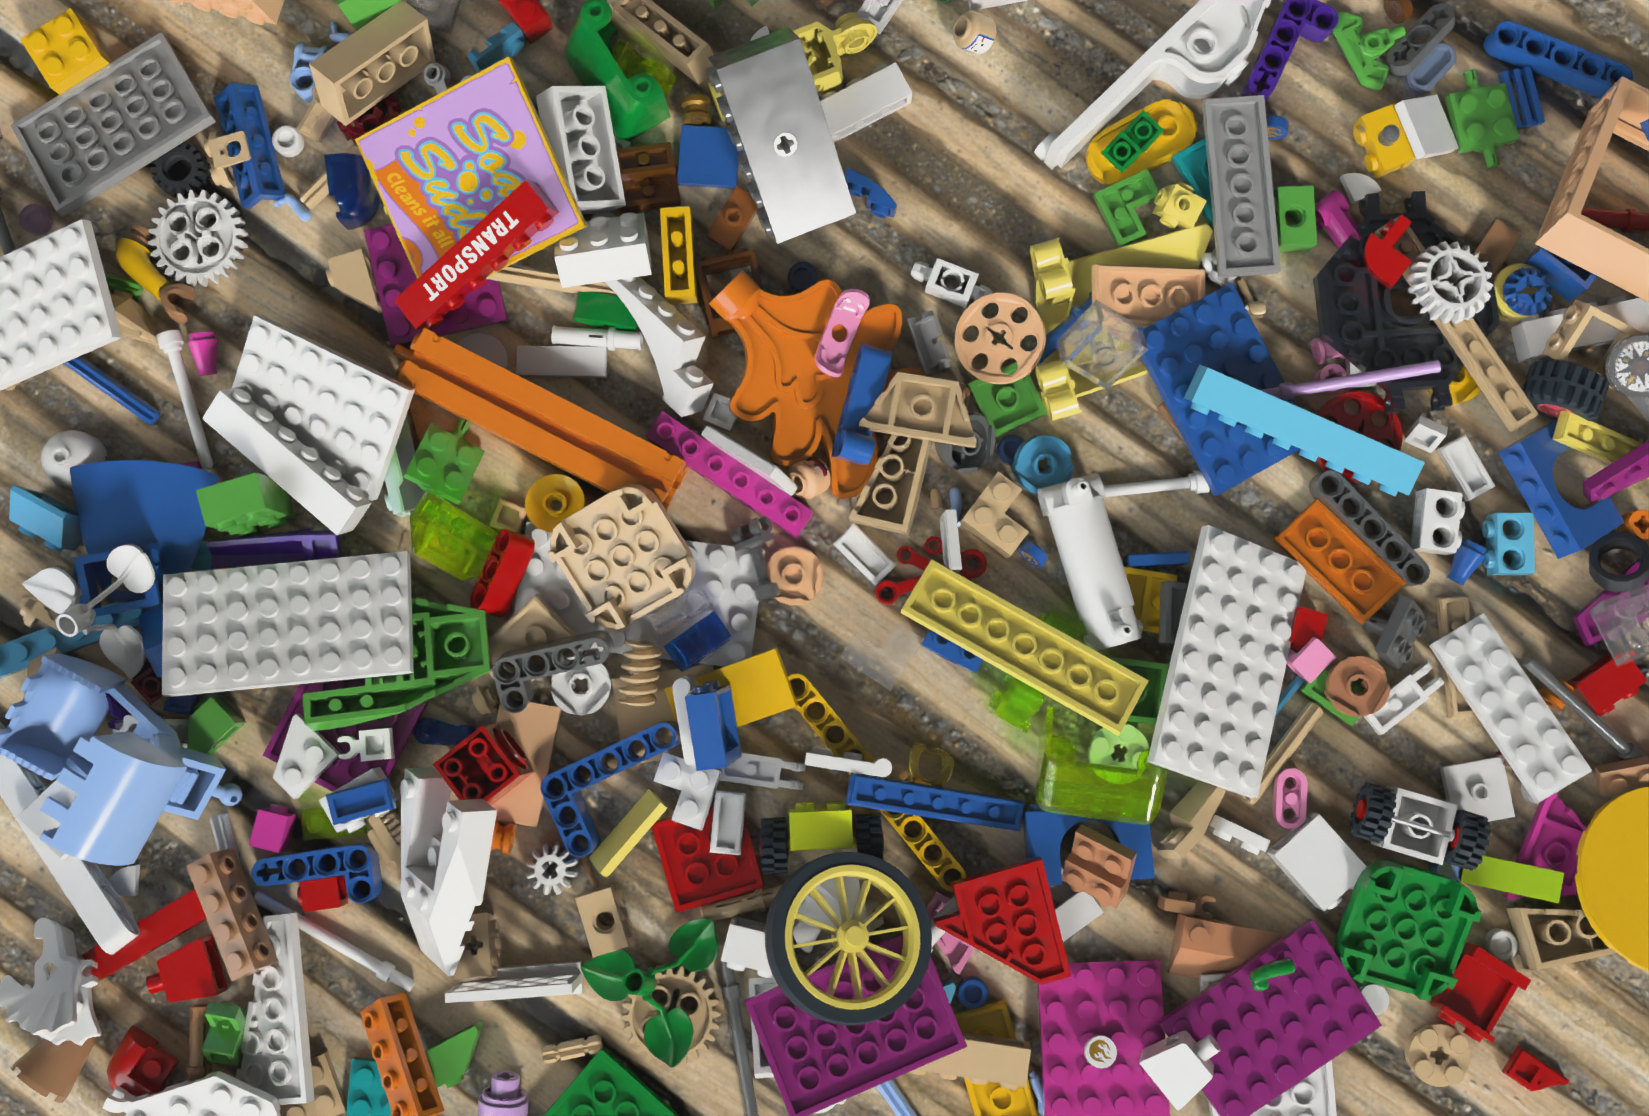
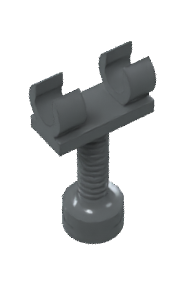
M766 516L760 519L758 517L752 519L749 525L741 526V529L740 525L731 530V538L736 543L734 545L735 551L745 548L751 549L750 552L753 555L752 560L754 561L753 564H755V572L759 581L758 586L754 588L757 601L780 595L778 584L769 580L761 548L762 543L775 538L774 533H771V521Z

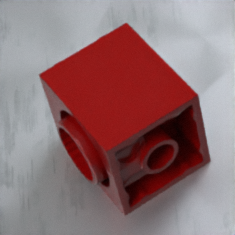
M499 724L482 725L432 764L459 800L483 799L491 806L535 772L527 762L528 759L520 745Z

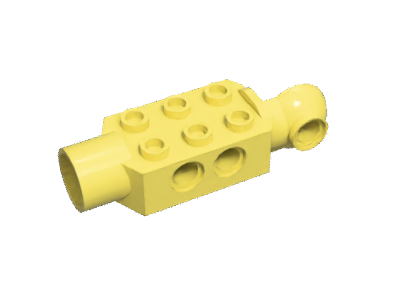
M850 12L838 18L833 30L816 21L793 31L801 40L819 97L828 92L839 90L843 86L844 75L839 56L861 52L877 36L878 30L871 21L859 17L858 13ZM707 82L722 122H725V116L722 115L716 99L721 94L716 92L711 82Z

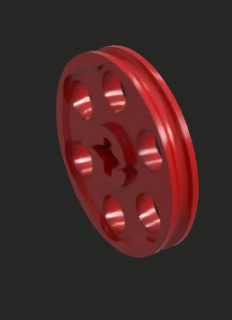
M1361 391L1343 393L1327 401L1316 413V415L1322 418L1329 417L1336 424L1352 431L1358 429L1359 434L1377 442L1385 440L1390 444L1391 448L1398 451L1401 450L1403 434L1397 414H1385L1386 423L1383 427L1376 426L1372 421L1374 411L1384 413V400L1374 394ZM1352 399L1357 402L1359 410L1356 415L1346 413L1344 409L1346 400ZM1320 457L1317 458L1316 461L1325 471H1335L1325 466L1327 460ZM1345 468L1343 473L1338 472L1347 481L1359 482L1352 478L1353 471Z

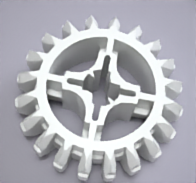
M1446 241L1441 242L1437 246L1434 245L1427 248L1425 252L1416 257V262L1411 265L1409 270L1412 274L1408 276L1407 281L1413 285L1407 293L1416 295L1412 304L1420 303L1423 306L1420 313L1429 311L1430 320H1436L1440 317L1442 324L1449 321L1455 324L1460 323L1463 319L1469 320L1475 313L1480 312L1484 308V303L1491 297L1488 291L1492 289L1493 284L1486 280L1491 278L1492 273L1484 270L1488 261L1480 263L1477 259L1480 252L1469 253L1470 245H1465L1460 249L1458 241L1450 245ZM1436 264L1438 269L1435 271L1436 278L1431 280V270L1433 265ZM1468 285V296L1464 302L1462 297L1465 294L1464 287Z

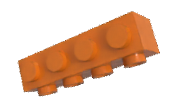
M406 992L377 999L360 1011L372 1048V1056L376 1061L381 1076V1084L390 1104L391 1115H439L444 1112L443 1104Z

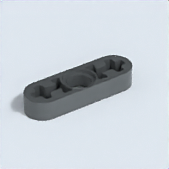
M1441 3L1432 6L1389 51L1387 61L1389 71L1393 75L1404 76L1411 73L1452 30L1455 25V12L1451 5ZM1418 36L1429 37V40L1422 44L1413 42Z

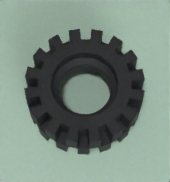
M183 142L151 162L155 165V167H150V172L154 175L152 179L162 190L174 198L179 193L188 197L189 190H193L200 195L202 191L200 189L203 185L207 188L210 184L206 181V178L211 179V173L208 171V169H211V166L206 161L207 158L187 142ZM181 160L188 161L191 165L190 174L184 180H174L171 176L173 166Z

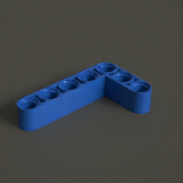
M675 721L658 723L544 777L540 787L541 793L569 854L574 857H584L596 850L600 843L599 833L580 791L677 746L681 742L678 723ZM663 727L671 730L673 735L671 743L662 741L660 731ZM636 740H640L645 745L643 756L637 755L633 750V744ZM608 753H613L617 757L618 765L616 768L608 766L606 762ZM582 765L590 770L591 776L589 781L583 780L579 774ZM555 778H558L563 783L562 793H557L553 789L552 784ZM567 806L572 807L576 812V819L574 821H570L565 815ZM579 834L586 836L588 839L587 849L579 846L577 842Z

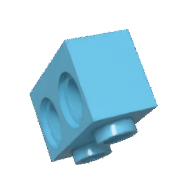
M1494 513L1486 515V520L1482 525V533L1484 538H1486L1487 550L1484 554L1486 558L1483 561V565L1487 568V575L1534 574L1533 514ZM1504 522L1511 528L1509 537L1503 532ZM1505 552L1511 556L1510 566H1507L1503 561Z

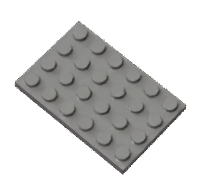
M160 32L11 124V127L56 212L64 217L212 125L216 120L168 38Z

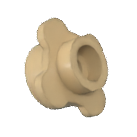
M486 685L482 687L477 686L476 692L472 694V701L476 709L482 715L498 712L497 704H499V699L495 691Z

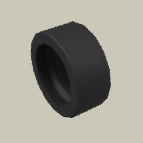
M1612 532L1604 535L1593 544L1590 550L1589 573L1594 582L1603 589L1613 592L1635 590L1642 586L1649 577V546L1639 536L1628 532ZM1624 549L1633 552L1639 557L1640 566L1634 573L1615 575L1602 568L1601 557L1610 550Z

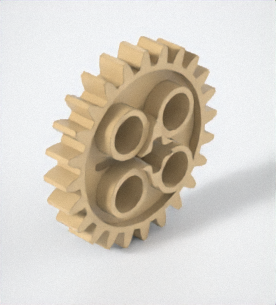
M682 964L678 972H674V968H671L666 972L655 974L656 986L654 990L662 989L667 993L668 1001L660 1003L667 1012L672 1004L674 989L679 988L680 990L676 1008L683 1009L689 1015L693 1024L692 1044L687 1055L681 1061L683 1065H686L689 1054L695 1060L699 1058L698 1048L705 1052L708 1051L709 1046L705 1039L715 1041L716 1035L710 1029L720 1028V1023L713 1020V1018L721 1016L722 1010L713 1009V1006L718 1004L720 999L718 997L710 998L709 995L714 991L715 987L705 988L703 986L707 977L704 976L696 980V972H690L689 975L685 974V967ZM629 994L628 996L632 1001H624L622 1007L630 1011L622 1014L621 1020L629 1021L630 1024L623 1028V1033L632 1032L633 1035L629 1039L628 1044L638 1042L639 1046L636 1054L646 1050L648 1052L646 1061L649 1062L653 1055L646 1047L644 1041L645 1022L653 1016L661 1015V1013L649 1002L643 1001L642 996ZM686 996H692L697 1000L698 1007L694 1010H687L682 1004V999ZM658 1059V1066H661L663 1061Z

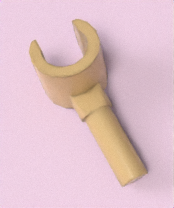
M1239 280L1237 283L1244 296L1245 308L1251 319L1262 318L1266 312L1265 302L1263 300L1254 301L1245 280Z

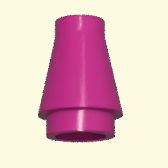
M198 332L189 334L190 341L187 343L198 369V375L217 374L219 339H215V333Z

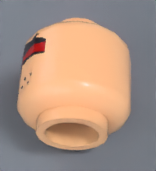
M809 457L807 460L794 463L786 473V476L797 485L793 495L802 500L812 499L828 489L831 481L828 467L822 460L816 457Z

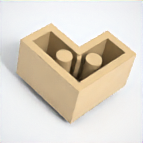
M998 471L960 523L1008 559L1029 531L1005 514L1023 489Z

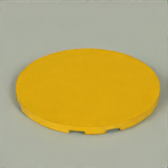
M1649 787L1624 792L1612 798L1595 812L1594 818L1591 820L1586 831H1583L1576 852L1578 863L1575 881L1585 916L1599 938L1610 949L1615 950L1620 956L1625 958L1628 963L1649 972Z

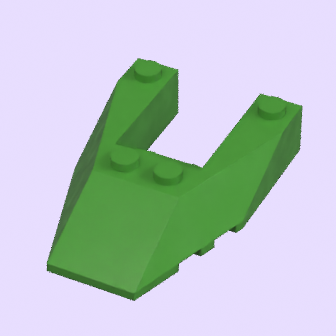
M411 598L414 673L365 678V686L303 694L304 724L313 731L347 727L399 714L490 672L486 612L457 605L433 603L425 599Z

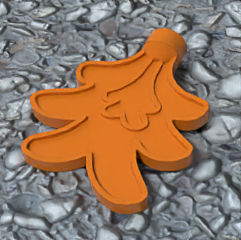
M742 270L709 303L736 330L745 349L746 365L744 375L729 400V411L737 419L745 422L760 421L770 413L773 414L774 425L769 459L777 466H792L794 463L807 460L817 449L822 437L828 459V469L831 475L830 492L833 496L840 499L859 495L865 485H867L877 463L878 445L875 431L872 432L871 437L875 438V447L872 458L867 465H859L832 457L833 443L860 345L865 343L890 350L897 342L901 332V310L895 304H883L865 311L846 356L843 373L839 377H833L818 368L815 363V354L835 302L843 293L838 284L831 280H822L801 293L791 296H777L760 289V286ZM837 324L832 329V337L837 342L844 341L847 336V330L843 325ZM914 367L888 371L883 392L888 388L890 381L897 372L921 376L926 375L922 370Z

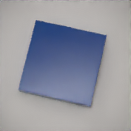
M682 125L678 185L735 189L738 178L739 162L737 155H739V152H737L735 145L732 144L727 128Z

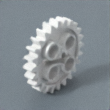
M189 190L188 198L179 193L177 194V203L167 199L170 208L165 210L159 207L158 210L163 216L161 219L152 218L151 220L158 226L157 228L148 229V232L156 237V239L148 241V244L153 248H157L151 253L152 257L160 259L156 264L157 267L162 270L166 269L164 274L170 278L175 277V280L181 284L186 281L192 287H195L197 281L202 286L207 287L209 278L214 283L219 284V274L229 278L230 275L227 271L229 267L238 270L234 260L236 258H245L239 253V249L248 248V245L241 241V238L248 236V232L240 229L246 224L242 218L238 217L240 212L235 207L231 208L232 204L228 200L223 199L221 201V197L216 193H213L210 197V194L205 190H202L199 196L193 190ZM216 217L215 224L207 228L208 221ZM186 221L185 228L178 232L179 224ZM219 245L218 253L210 257L211 249ZM189 249V256L181 261L182 253Z

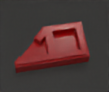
M1519 1046L1516 1047L1501 1071L1531 1092L1555 1085H1567L1570 1081Z

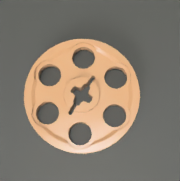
M993 293L974 301L961 315L955 330V349L960 362L976 378L991 384H1008L1027 376L1042 358L1046 344L1045 326L1039 313L1028 301L1010 293ZM989 303H996L999 307L996 317L992 319L985 318L983 315L984 307ZM1020 307L1027 309L1028 317L1023 323H1015L1012 320L1014 310ZM970 326H975L979 330V336L973 342H967L964 339V331ZM990 328L995 333H999L1001 335L1004 332H1006L1004 338L1007 340L1006 342L1013 347V349L1011 350L1005 344L1002 345L1001 343H997L996 345H994L996 343V339L994 338V335L987 329ZM1028 335H1033L1037 338V346L1032 351H1024L1021 347L1022 340ZM978 354H985L988 357L987 366L984 369L976 370L973 367L974 357ZM1006 359H1015L1017 370L1010 375L1004 374L1001 368L1002 363Z

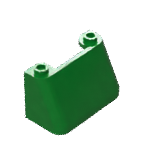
M587 0L581 8L565 45L564 53L568 63L583 86L606 87L614 136L631 141L671 117L665 94L656 79L650 74L639 73L627 80L611 54L613 52L610 45L611 37L617 34L618 31L611 19L612 11L607 0Z

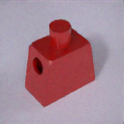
M213 934L197 939L157 960L159 972L146 977L148 991L154 994L164 990L168 1002L213 997L228 990Z

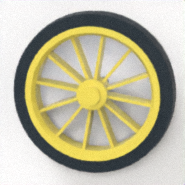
M856 852L832 853L804 864L778 890L766 920L765 950L769 967L778 986L799 1009L817 1019L833 1024H866L896 1011L909 1000L919 987L928 968L931 956V924L926 906L919 892L899 869L869 854ZM843 877L863 880L851 920ZM834 878L841 920L815 888L828 879ZM872 884L884 893L888 900L863 922H859L870 885ZM808 894L812 896L836 929L797 913L801 903ZM893 904L902 927L868 932L866 926L888 906ZM796 919L832 935L826 940L793 945L794 921ZM901 930L903 932L902 955L868 942L869 936ZM829 943L833 947L806 972L802 971L795 955V948ZM864 948L899 961L898 967L889 981H887L863 950ZM837 951H840L825 993L817 988L808 977ZM856 954L882 987L863 998ZM846 957H848L855 1000H846L833 996Z

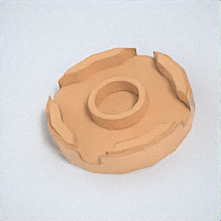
M800 546L784 547L775 552L767 561L766 571H768L769 580L778 584L780 595L774 598L780 603L790 606L803 605L812 600L820 591L824 579L823 568L817 556L810 550Z

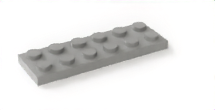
M1264 95L1205 99L1202 103L1218 278L1277 274L1281 271Z

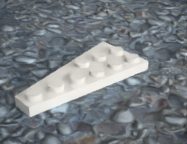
M297 912L264 916L263 923L279 962L255 973L253 976L252 985L255 986L253 1001H249L241 1044V1050L244 1054L242 1066L236 1072V1079L277 1097L279 1105L308 1103L315 1099Z

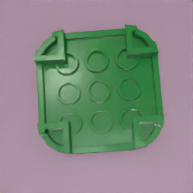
M1378 861L1364 869L1355 883L1335 939L1334 952L1354 980L1362 984L1364 981L1413 994L1419 1000L1431 1001L1432 996L1442 993L1448 987L1453 989L1458 979L1453 974L1473 921L1480 923L1481 910L1478 909L1476 897L1472 891L1451 877L1397 861Z

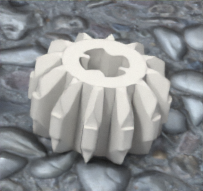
M559 842L554 845L553 851L549 843L542 845L543 853L538 849L533 850L532 855L536 860H528L526 863L528 867L535 869L526 874L528 879L537 878L532 887L537 889L544 884L543 894L545 895L550 893L552 886L557 895L561 894L562 885L567 888L573 885L568 877L578 876V871L570 869V866L578 863V859L568 860L567 857L570 854L567 849L560 853L562 845ZM553 862L558 865L556 868L557 876L556 873L550 875L547 872L549 865Z

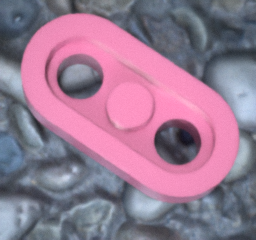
M1284 768L1274 778L1273 818L1280 827L1290 830L1297 829L1303 825L1307 812V778L1303 772L1295 768ZM1291 777L1293 786L1288 789L1285 786V780ZM1286 808L1292 810V816L1289 819H1286L1283 815Z

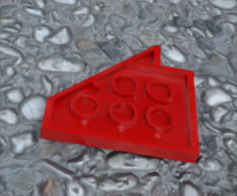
M1040 856L951 882L958 911L933 918L936 927L1041 985L1071 976L1043 859Z

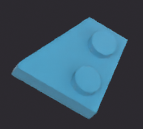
M511 22L502 28L499 33L486 40V44L489 46L480 54L473 49L467 56L476 72L479 73L506 57L517 56L522 51L526 39L522 30Z

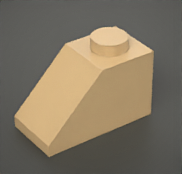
M362 249L328 258L329 269L326 270V275L332 287L335 286L344 295L378 313H382L369 255Z

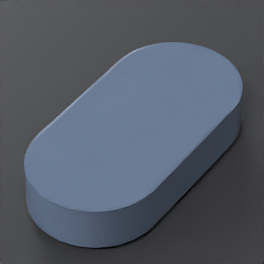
M1438 43L1411 73L1404 76L1406 89L1414 95L1426 94L1455 64L1456 52L1453 47L1447 43Z

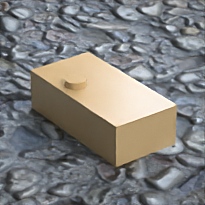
M401 0L309 63L321 106L347 126L424 71L429 64L435 63L436 60L427 18L404 0Z

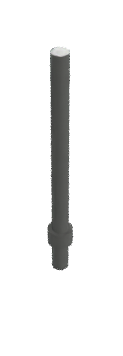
M1530 655L1524 658L1522 665L1618 751V756L1622 760L1642 757V752L1634 744L1623 740L1533 656Z
M720 961L724 983L721 986L723 999L727 1001L746 1116H759L738 998L741 996L740 985L736 983L734 970L726 967L727 962Z

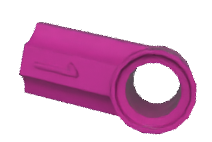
M1333 190L1315 202V216L1318 221L1316 225L1319 228H1325L1338 249L1349 236L1357 240L1361 238L1355 230L1358 225L1349 214L1348 202L1341 192Z

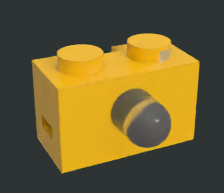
M1395 103L1362 115L1354 123V139L1358 145L1365 148L1367 154L1364 156V162L1367 169L1373 173L1375 179L1408 167L1416 159L1395 109Z

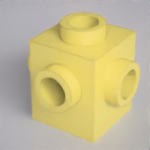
M1178 182V184L1165 186V188L1158 192L1154 200L1156 206L1152 213L1161 217L1159 221L1170 228H1176V226L1181 229L1193 228L1206 200L1194 194V189L1191 186Z

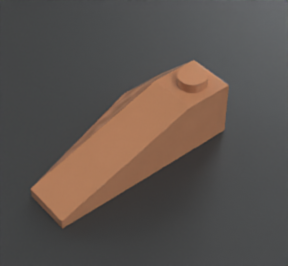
M1178 913L1167 972L1199 979L1200 974L1231 972L1286 934L1216 919H1204L1197 915Z

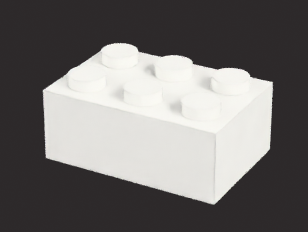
M625 213L619 217L612 218L597 217L591 221H585L587 227L555 242L554 258L562 288L652 275L650 242L644 213Z

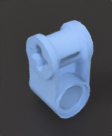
M300 41L296 44L290 84L304 102L311 103L315 86L309 63L330 50L329 46L324 45L321 48L307 46L306 43ZM312 81L308 88L302 89L305 83Z

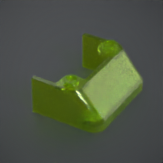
M1047 706L1040 725L1035 794L1038 806L1050 813L1141 825L1152 823L1157 818L1161 809L1169 769L1147 762L1150 748L1144 750L1139 755L1137 769L1075 761L1076 749L1074 744L1066 737L1052 735L1054 707Z

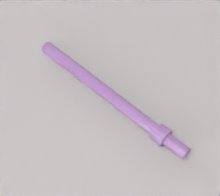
M1439 360L1298 384H1292V382L1280 383L1278 387L1262 389L1261 391L1288 401L1294 400L1295 396L1437 373L1441 371Z

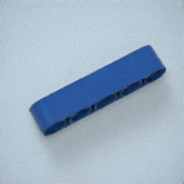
M1512 21L1500 23L1484 40V49L1488 55L1520 68L1531 66L1533 73L1601 98L1614 85L1610 78L1617 82L1623 76L1633 81V72L1625 64ZM1499 36H1502L1506 40V43L1502 42L1499 39ZM1526 46L1530 47L1534 54L1530 53ZM1554 57H1557L1561 64L1557 63ZM1582 67L1588 71L1589 75L1584 73Z

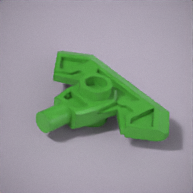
M1346 12L1338 13V24L1332 32L1361 86L1380 91L1383 88L1389 67L1376 61V59L1394 45L1395 40L1406 35L1404 27L1399 25L1391 30L1385 27L1361 34L1363 18Z

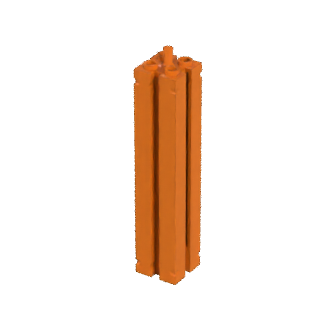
M426 328L412 340L410 348L414 352L400 344L395 346L393 355L403 359L397 368L396 376L398 377L396 380L415 389V395L606 493L626 484L642 485L650 489L659 498L667 511L676 490L679 489L689 470L683 459L669 454L667 451L464 347L444 337H440Z

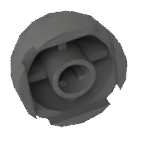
M968 412L972 430L977 441L976 448L935 442V450L940 460L948 467L958 472L970 474L979 471L983 467L980 464L984 462L985 458L990 459L996 440L995 430L992 425L988 424L987 418Z

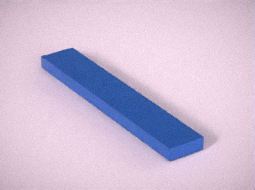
M852 772L845 801L846 804L1013 831H1020L1025 801Z

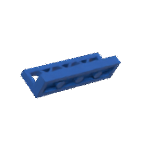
M230 83L214 97L223 135L235 133V129L237 132L243 131L246 134L251 159L245 161L244 165L241 162L231 166L242 208L250 209L261 200H279L284 198L285 189L258 85ZM227 100H229V103H230V108H229V110H228V106H227V102H226ZM232 141L227 145L230 157H235L240 153L241 145L239 142ZM249 185H251V189H252V193H253V194H251V195H250V193H249Z

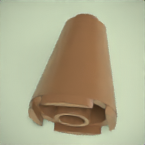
M96 1016L99 1024L101 1020ZM98 1037L88 1038L82 1046L70 1040L56 1045L49 1040L42 1039L15 1061L11 1070L19 1069L21 1072L17 1077L40 1095L47 1097L51 1092L58 1095L54 1100L55 1102L63 1103L69 1096Z

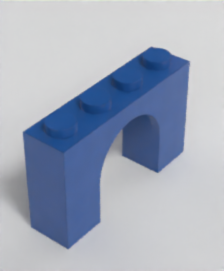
M1557 419L1500 450L1498 454L1559 559L1583 550L1623 524L1624 520L1610 496L1578 509L1568 504L1559 494L1553 480V465L1556 458L1571 447L1552 440Z
M1139 797L1120 798L1121 803L1109 804V799L1090 800V805L1079 806L1078 801L1060 802L1059 808H1048V803L1030 804V810H1023L1026 860L1040 856L1043 859L1048 884L1062 885L1060 862L1062 838L1067 830L1076 823L1094 820L1108 827L1116 842L1137 852L1130 880L1154 878L1148 803L1139 802Z

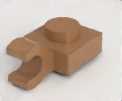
M1169 891L1168 896L1159 894L1157 906L1165 911L1213 919V914L1204 912L1202 906L1207 901L1216 902V899L1210 895L1203 894L1191 901L1187 899L1186 893Z

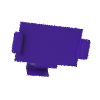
M105 693L111 717H118L117 720L108 722V727L120 730L116 728L115 724L123 722L125 715H130L131 713L109 693Z

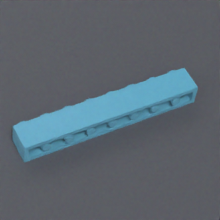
M1202 365L1198 366L1184 396V399L1193 402L1190 408L1206 415L1209 410L1219 413L1220 415L1217 420L1235 427L1237 422H1240L1247 426L1245 432L1261 439L1264 433L1274 437L1272 443L1286 450H1289L1291 445L1300 448L1301 450L1298 455L1316 462L1318 457L1327 460L1326 467L1343 473L1345 468L1353 471V479L1367 485L1370 484L1371 480L1381 484L1379 490L1395 497L1398 491L1409 496L1425 463Z

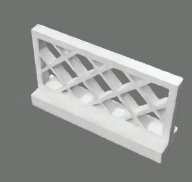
M582 960L501 966V969L497 970L498 978L457 983L445 993V1003L581 994L584 992L583 972L581 970Z

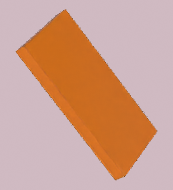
M1318 498L1273 539L1293 560L1298 561L1304 567L1306 573L1360 625H1363L1407 583Z

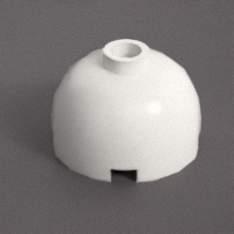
M77 430L62 431L52 436L43 447L41 454L42 469L48 479L60 487L72 489L70 468L106 461L107 451L102 442L89 433Z

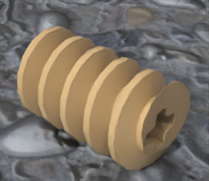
M624 640V644L631 646L632 650L623 652V656L631 659V662L621 665V668L630 672L628 675L620 676V680L627 682L628 686L619 688L618 691L627 695V697L618 701L631 706L652 705L656 703L657 698L651 693L658 690V685L652 681L658 680L660 675L654 669L661 666L660 660L655 657L661 656L663 650L650 641Z

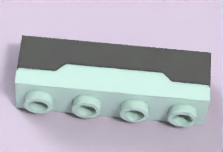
M410 406L384 479L388 491L384 495L386 506L389 511H393V514L400 517L424 511V506L421 509L417 507L424 491L416 483L403 477L419 445ZM434 500L431 504L430 509L435 508Z

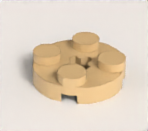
M1428 1022L1423 1025L1424 1027L1419 1028L1417 1032L1413 1031L1405 1045V1059L1412 1072L1420 1080L1431 1086L1445 1087L1451 1084H1459L1463 1080L1470 1064L1468 1040L1456 1029L1441 1022ZM1438 1046H1442L1444 1057L1439 1062H1436L1435 1058L1431 1056V1051H1437Z

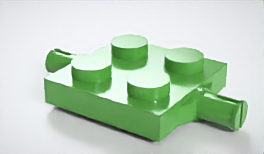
M1470 69L1463 72L1467 89L1448 94L1445 97L1453 134L1459 146V149H1457L1458 154L1471 151L1483 152L1486 168H1495L1500 165L1496 148L1501 145L1515 143L1519 140L1505 83L1491 86L1479 85L1476 69Z
M458 419L453 432L445 431L430 423L403 476L416 483L424 491L417 504V507L420 509L424 506V511L430 510L435 497L446 498L458 505L462 501L485 451L464 439L470 426L468 421L463 425L465 419Z

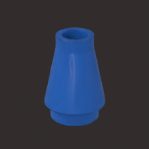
M1464 539L1454 554L1451 568L1446 578L1464 585L1471 574L1485 560L1484 554L1487 549Z

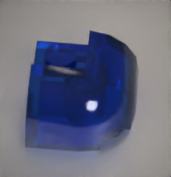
M348 153L324 155L329 196L335 197L340 209L339 212H336L337 219L347 230L365 226L375 217L379 209L380 197L372 189L370 172L363 157Z

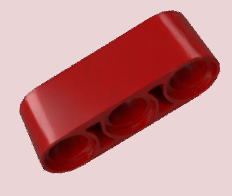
M506 528L498 533L470 597L471 608L483 610L486 614L499 618L507 613L535 549V541L532 537Z

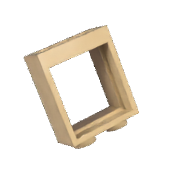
M1576 299L1572 306L1565 311L1561 324L1556 332L1547 340L1546 348L1542 353L1554 360L1582 365L1567 356L1593 316L1619 330L1618 335L1595 369V372L1605 378L1604 360L1610 348L1623 338L1634 335H1648L1592 305Z

